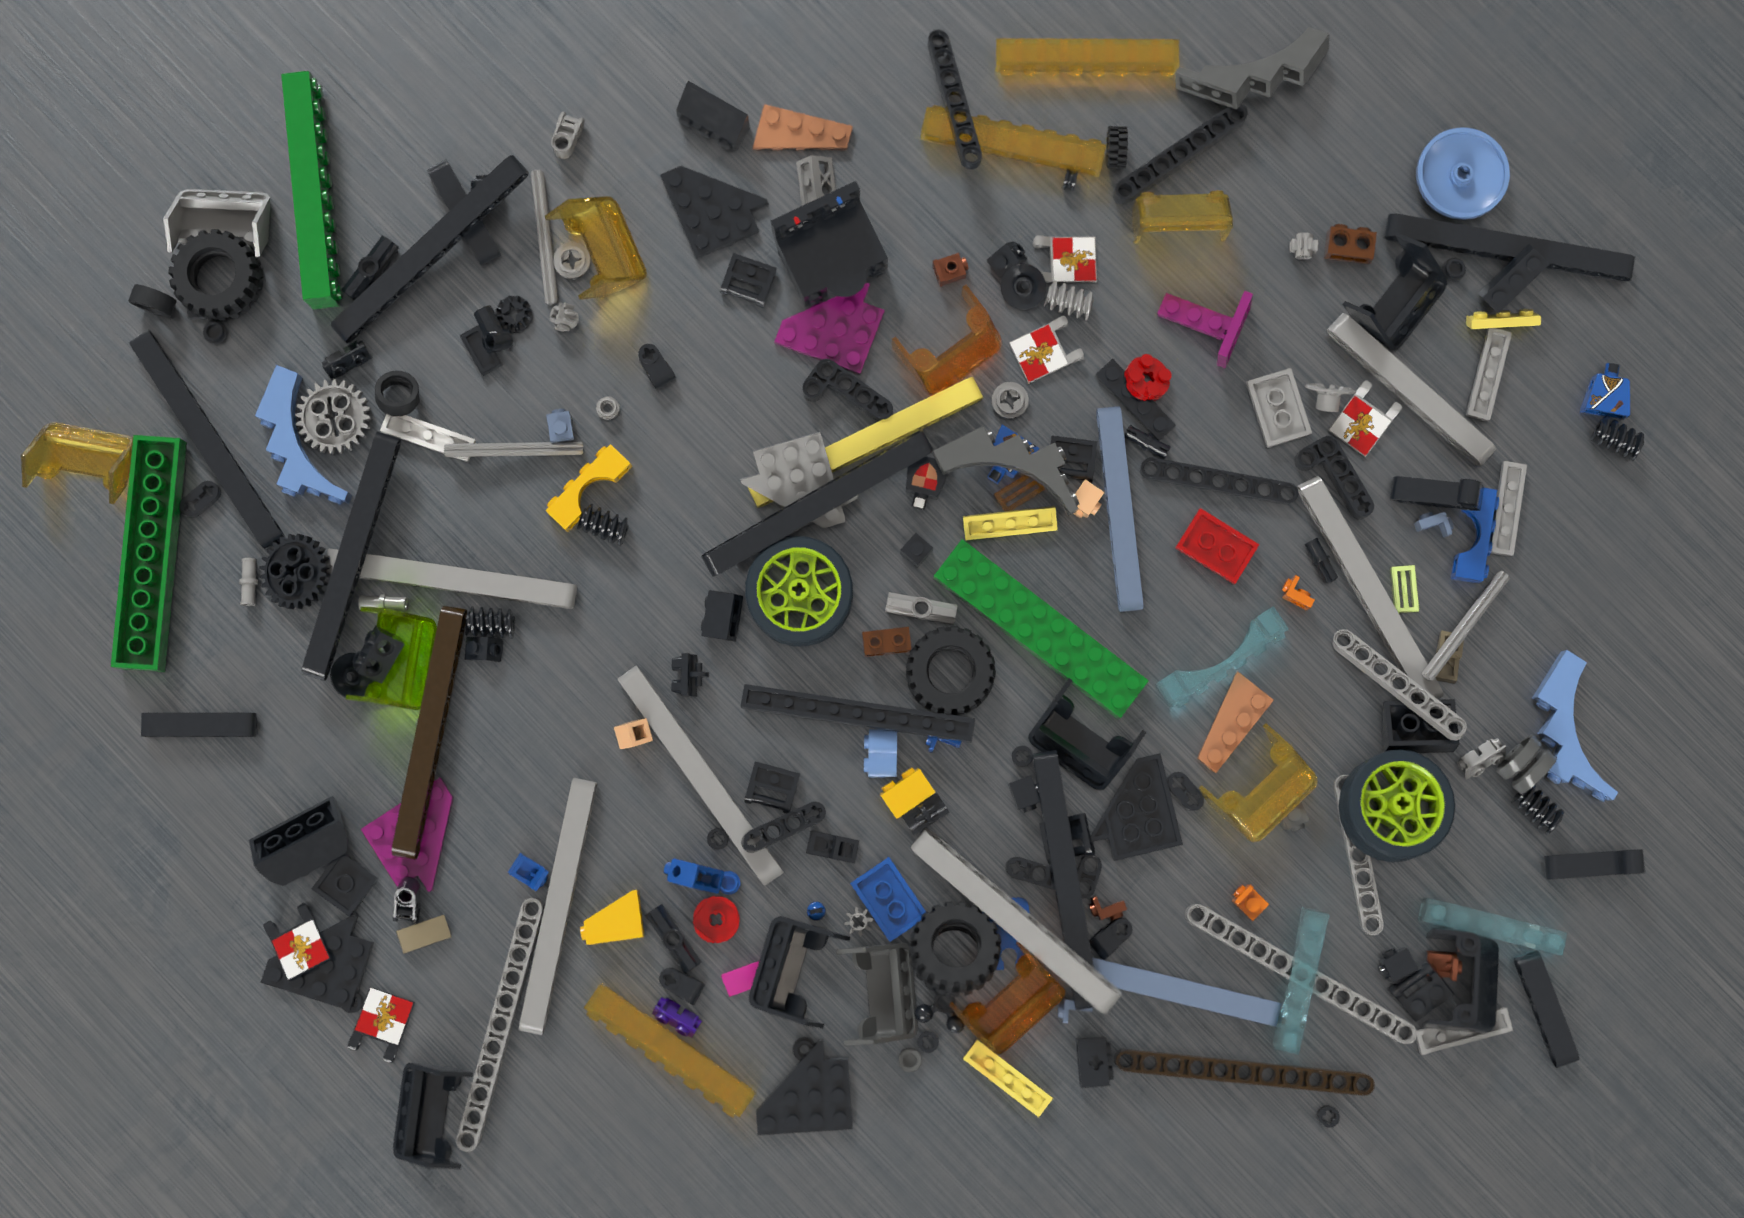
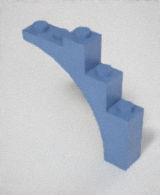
M276 365L255 414L261 420V425L273 429L275 426L266 451L271 453V458L284 463L286 459L276 484L282 488L281 492L295 497L296 493L303 496L307 487L306 492L319 497L322 493L329 496L328 500L341 505L343 501L349 504L352 495L325 479L310 462L302 447L296 426L295 414L297 395L303 377L294 371Z
M1564 650L1560 652L1532 697L1533 700L1537 701L1536 705L1547 712L1551 710V713L1537 734L1542 737L1541 741L1547 746L1557 747L1553 752L1557 757V761L1547 772V778L1556 784L1560 782L1568 783L1572 778L1574 785L1581 789L1586 787L1593 792L1591 795L1602 802L1605 800L1611 801L1615 799L1618 792L1603 781L1591 767L1581 749L1575 730L1573 716L1574 696L1578 680L1587 662L1570 651Z

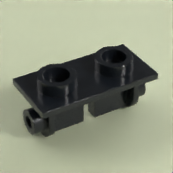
M356 340L344 347L345 355L343 356L340 351L324 357L325 360L321 362L322 367L331 380L372 359L362 340L359 342Z

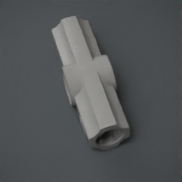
M889 592L885 612L914 617L918 620H930L954 625L958 605L929 600L925 597L918 598ZM918 603H925L927 605L928 611L925 614H918L915 611V606Z

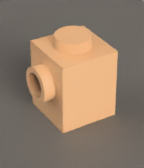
M1084 480L1075 493L1079 505H1077L1078 511L1074 515L1082 518V516L1087 518L1090 513L1095 515L1102 505L1098 501L1104 492L1087 480Z
M647 718L614 727L620 749L635 747L653 741Z

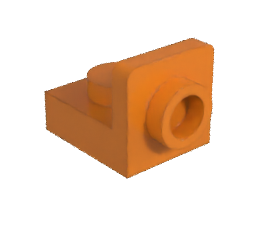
M1295 575L1292 579L1287 578L1282 587V591L1285 592L1282 598L1306 611L1309 610L1315 599L1311 598V594L1303 589H1294L1300 577Z
M1247 884L1246 887L1241 885L1233 893L1235 898L1232 902L1251 921H1254L1269 905L1254 890L1251 884Z

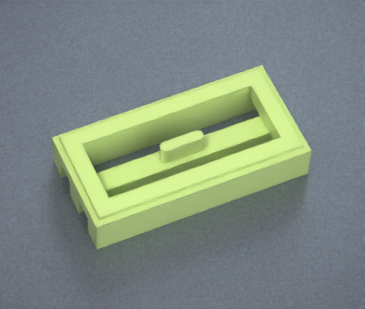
M1415 565L1391 567L1393 603L1398 613L1419 612ZM1397 571H1400L1403 608L1400 607ZM1405 571H1409L1412 607H1409Z

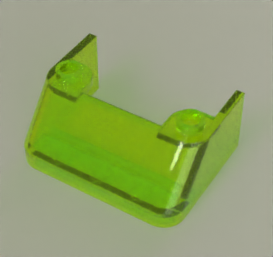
M360 607L362 612L378 615L377 626L400 636L405 645L382 684L373 681L367 686L365 697L346 695V700L419 710L421 708L437 630L436 622L432 618L387 608Z

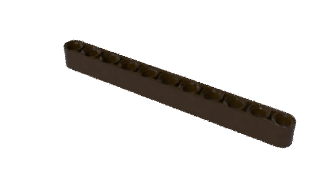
M442 606L392 843V856L414 860L419 856L465 632L467 609Z
M1120 1049L1114 1056V1063L1119 1069L1133 1073L1362 1096L1371 1094L1375 1087L1371 1076L1353 1071L1135 1049ZM1123 1054H1130L1132 1057L1130 1065L1121 1066L1120 1057ZM1148 1056H1153L1155 1059V1065L1151 1069H1146L1143 1065L1144 1059ZM1173 1058L1177 1059L1179 1062L1177 1070L1169 1071L1167 1068L1168 1061ZM1195 1061H1200L1202 1063V1070L1196 1074L1192 1073L1191 1064ZM1219 1063H1223L1226 1067L1225 1073L1221 1076H1217L1214 1072L1215 1066ZM1242 1066H1248L1249 1075L1246 1078H1240L1238 1075V1070ZM1271 1068L1273 1071L1272 1078L1264 1081L1262 1078L1263 1070ZM1294 1070L1297 1076L1296 1080L1288 1083L1285 1076L1287 1072ZM1318 1073L1320 1081L1317 1085L1312 1086L1309 1078L1311 1074ZM1337 1075H1341L1344 1080L1343 1085L1339 1088H1335L1333 1085V1079ZM1360 1078L1367 1080V1086L1363 1090L1357 1088V1081Z

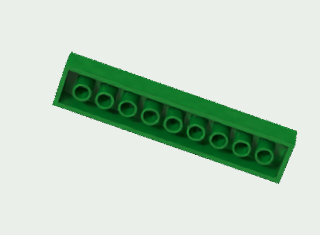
M309 71L283 73L281 78L302 297L312 309L339 307V299H343L341 285H338L337 277H340L341 273L339 263H336L335 254H338V244L333 239V232H336L335 219L331 218V210H334L333 197L329 196L332 180L330 174H327L326 165H330L328 151H325L324 143H327L328 139L327 132L322 126V121H325V111L320 105V99H323L322 86L318 85L317 79Z
M133 435L111 667L116 669L165 672L181 512L180 502L182 500L187 442L181 438Z
M963 539L933 577L936 582L1065 680L1072 679L1071 684L1117 719L1123 716L1149 681Z

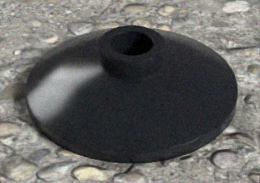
M1017 264L1009 268L1003 275L1001 293L1005 301L1012 307L1021 310L1031 309L1043 300L1046 293V281L1041 271L1030 264ZM1023 281L1029 284L1028 289L1022 288L1021 283Z
M346 653L338 657L333 663L330 672V679L334 689L338 694L347 699H359L366 696L373 688L375 682L357 673L353 667V659L356 653ZM370 661L366 664V667H372ZM347 673L351 674V681L347 679Z

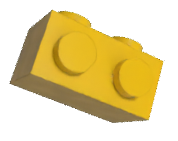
M913 767L909 768L901 774V780L896 783L892 780L882 787L883 792L880 795L896 819L936 793L919 768L915 770Z

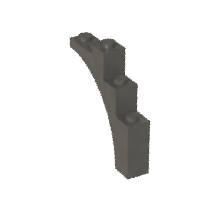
M984 426L933 451V456L943 475L961 468L973 466H998L1012 469L1031 477L1044 486L1059 501L1068 516L1078 511V498L1074 492H1069L1066 486L1069 482L1065 473L1058 470L1064 467V460L1067 457L1062 447L1057 448L1055 443L1030 455L1029 451H1031V448L1025 438L1021 439L1020 435H1016L993 446V443H995L993 434L990 430L986 431Z

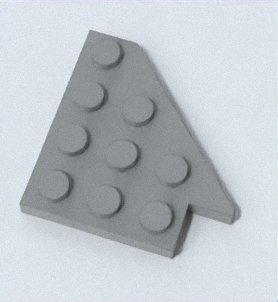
M817 432L753 451L759 474L740 479V481L745 486L784 507L828 483L834 478L821 433ZM840 505L812 522L822 528L846 522Z

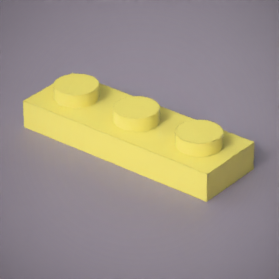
M1521 309L1519 313L1512 314L1511 311L1502 310L1499 314L1496 312L1494 315H1488L1487 312H1474L1473 316H1466V326L1471 329L1541 325V316L1535 313L1533 309Z

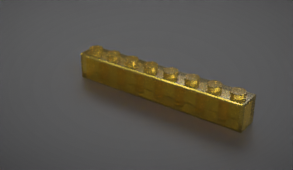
M996 38L995 72H1000L1002 75H1012L1014 72H1023L1024 75H1035L1037 72H1046L1047 75H1058L1059 72H1069V75L1091 73L1092 75L1100 76L1105 73H1114L1117 76H1124L1128 73H1137L1140 76H1147L1151 73H1160L1162 76H1170L1179 67V39Z
M937 105L932 106V108L927 107L921 130V139L956 147L945 108ZM957 114L954 116V119L957 122H964L966 117ZM984 115L971 116L981 152L1063 170L1069 168L1072 172L1077 170L1078 173L1096 177L1100 175L1106 144H1102L1100 140L1088 139L1087 141L1079 139V136L1074 134L1063 136L1050 129L1040 131L1035 130L1031 125L1023 124L1016 126L1007 120H999L997 122L990 120L989 117ZM968 134L959 136L964 142L972 140Z
M603 983L598 986L585 1005L584 1009L588 1011L586 1013L588 1017L596 1022L600 1019L607 1024L605 1028L616 1036L620 1033L626 1037L625 1042L634 1049L638 1047L646 1052L644 1054L645 1057L654 1063L657 1060L665 1065L663 1069L674 1077L677 1074L685 1079L683 1083L692 1090H695L697 1087L704 1092L702 1096L712 1104L717 1101L724 1106L722 1111L732 1118L735 1115L740 1117L755 1096L756 1091Z

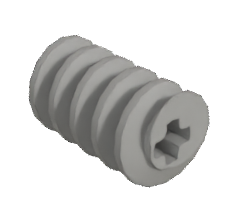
M1055 280L1049 287L1043 308L1049 302L1050 310L1059 305V313H1062L1067 308L1068 315L1071 316L1076 311L1078 319L1085 313V321H1087L1094 301L1093 293L1090 291L1085 297L1084 290L1080 289L1075 294V286L1066 291V284L1063 283L1058 288L1057 281Z

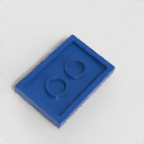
M890 857L850 883L889 942L916 925L917 921H920L921 916L926 912Z

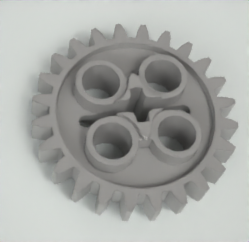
M333 379L332 385L324 380L323 387L315 383L316 390L314 392L307 389L308 398L301 396L305 403L304 405L297 404V407L302 412L295 414L297 418L301 419V421L296 423V426L303 428L299 434L306 436L304 441L307 444L313 441L311 446L313 449H317L320 446V452L325 453L328 448L331 455H334L335 449H338L343 454L344 447L352 451L351 443L354 442L360 445L357 439L359 436L366 438L362 431L363 429H370L365 422L372 420L370 416L366 415V413L371 411V408L364 406L368 400L366 398L360 399L363 394L360 390L354 393L356 387L353 384L347 388V382L344 380L340 386L336 379ZM329 397L332 398V410L338 415L335 417V423L337 429L339 430L338 437H336L335 435V424L333 421L329 419L333 416L331 407L328 403ZM342 398H347V405L344 408H338V401ZM323 403L325 405L324 411L316 414V406ZM351 420L352 427L344 431L342 429L343 423ZM328 425L330 427L329 433L321 436L320 429Z

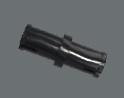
M1131 424L1124 434V438L1141 446L1140 449L1144 451L1147 449L1162 459H1165L1168 454L1167 452L1171 448V446L1153 438V434H1146Z

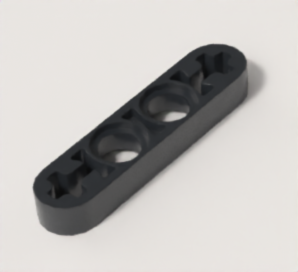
M811 802L754 828L742 837V848L748 853H755L810 828L824 819L826 816L825 807L819 802ZM812 808L819 811L818 819L815 816H811L805 820L804 816L809 814ZM794 816L799 819V828L793 829L788 825L789 817ZM769 826L778 828L779 836L777 838H771L768 835L767 829ZM761 830L764 839L759 840L755 844L756 847L753 844L748 845L749 836L755 839L761 835L759 832Z

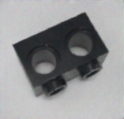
M375 625L374 629L367 633L362 650L355 654L353 667L357 673L382 684L405 643L400 636ZM387 640L385 646L377 647L380 641ZM376 660L372 667H366L369 661Z

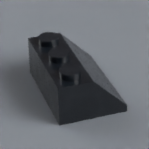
M687 82L676 109L679 122L687 127L694 126L706 138H715L723 148L727 150L732 148L737 151L750 129L748 114L694 83Z
M1438 699L1456 713L1455 699ZM1400 700L1384 701L1382 718L1383 752L1406 750L1416 753L1454 752L1459 746V740H1450ZM1412 700L1415 704H1422L1424 700ZM1439 709L1430 710V715L1433 718L1440 719L1443 717ZM1450 724L1449 730L1452 733L1458 734V724Z

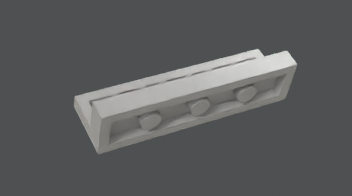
M811 155L796 162L802 206L824 196L822 192L823 185L828 189V193L836 190L832 158ZM819 163L825 164V175L820 171Z

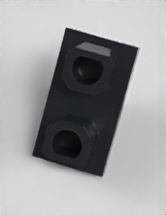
M681 653L680 657L672 658V670L681 671V680H672L671 682L672 692L679 693L682 696L697 697V687H702V678L709 677V672H702L703 663H697V655Z
M935 793L903 814L902 818L913 835L950 812L938 793Z

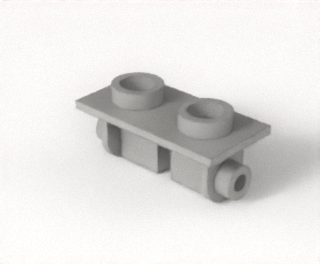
M1490 739L1478 747L1482 754L1480 756L1472 750L1460 758L1457 764L1461 770L1465 769L1466 780L1472 776L1477 777L1481 775L1485 768L1491 764L1497 765L1504 760L1506 746H1502L1499 739Z

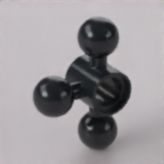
M933 987L932 991L937 995L934 1004L930 1006L927 1004L918 1005L914 1012L916 1020L921 1023H927L932 1019L933 1013L937 1011L946 1013L948 1017L946 1022L947 1029L952 1033H960L965 1027V1020L962 1016L955 1014L953 1010L956 1004L955 998L951 997V993L945 992V995L951 998L952 1004L950 1008L943 1010L938 1006V999L943 995L938 994V989Z

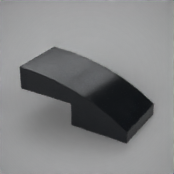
M810 831L806 854L855 864L860 840Z

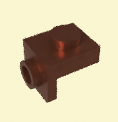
M1097 896L1090 898L1092 903L1089 904V908L1093 917L1098 916L1099 920L1108 917L1111 921L1124 916L1122 911L1127 910L1123 900L1101 908Z
M1427 951V960L1441 977H1450L1451 981H1457V974L1461 975L1462 960H1458L1456 952Z

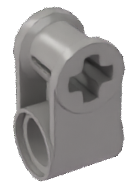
M561 112L551 140L554 154L558 158L566 159L573 154L578 138L583 131L584 118L577 119L568 116L566 112ZM561 142L568 143V146L564 149L557 148Z

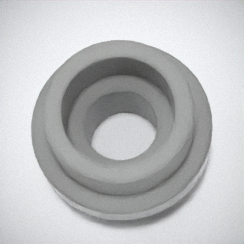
M603 397L596 405L598 415L605 420L615 418L620 410L617 400L612 397ZM606 405L612 406V410L610 412L604 411V407Z

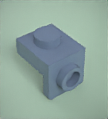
M556 409L551 411L552 414H546L551 443L574 440L570 411Z
M1433 512L1420 515V520L1414 523L1417 532L1439 525L1443 538L1452 534L1453 523L1451 518L1446 516L1445 512L1433 515Z
M1063 998V1004H1058V1018H1062V1023L1068 1024L1069 1010H1076L1073 999ZM1093 1008L1082 1009L1081 1011H1093Z

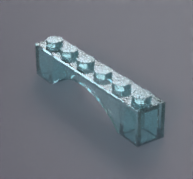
M1273 606L1251 620L1242 643L1225 661L1203 670H1176L1155 684L1170 708L1175 705L1177 708H1180L1190 701L1188 696L1194 692L1198 696L1209 688L1207 684L1212 680H1215L1217 683L1227 677L1226 671L1233 666L1237 670L1248 663L1245 658L1251 654L1257 657L1266 651L1265 645L1273 641L1276 644L1286 637L1284 632L1289 630V628Z
M1431 898L1422 899L1418 921L1464 932H1472L1484 937L1563 956L1568 934L1567 932Z
M1302 907L1291 974L1272 1044L1277 1050L1299 1054L1329 919L1327 912Z

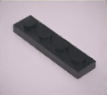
M1114 359L1110 360L1095 376L1145 429L1153 434L1155 439L1160 441L1176 424L1153 400L1143 401L1134 397L1126 387L1125 371Z

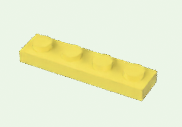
M1055 506L963 516L965 540L1058 530Z
M978 1040L975 1041L963 1057L966 1062L1037 1117L1042 1114L1053 1099Z

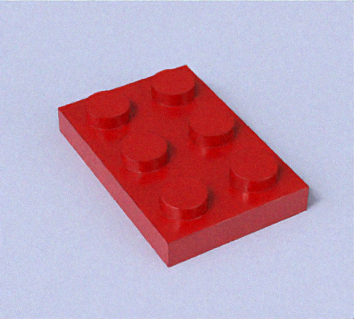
M1200 508L1175 548L1235 585L1260 544Z

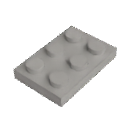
M1291 368L1246 382L1267 448L1312 434Z

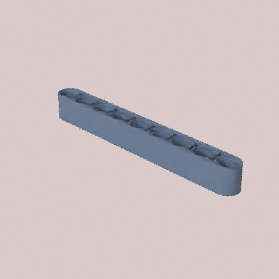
M1120 406L1097 408L1096 417L1119 612L1143 610V596Z
M1092 958L1094 969L1118 989L1277 1027L1282 1003Z

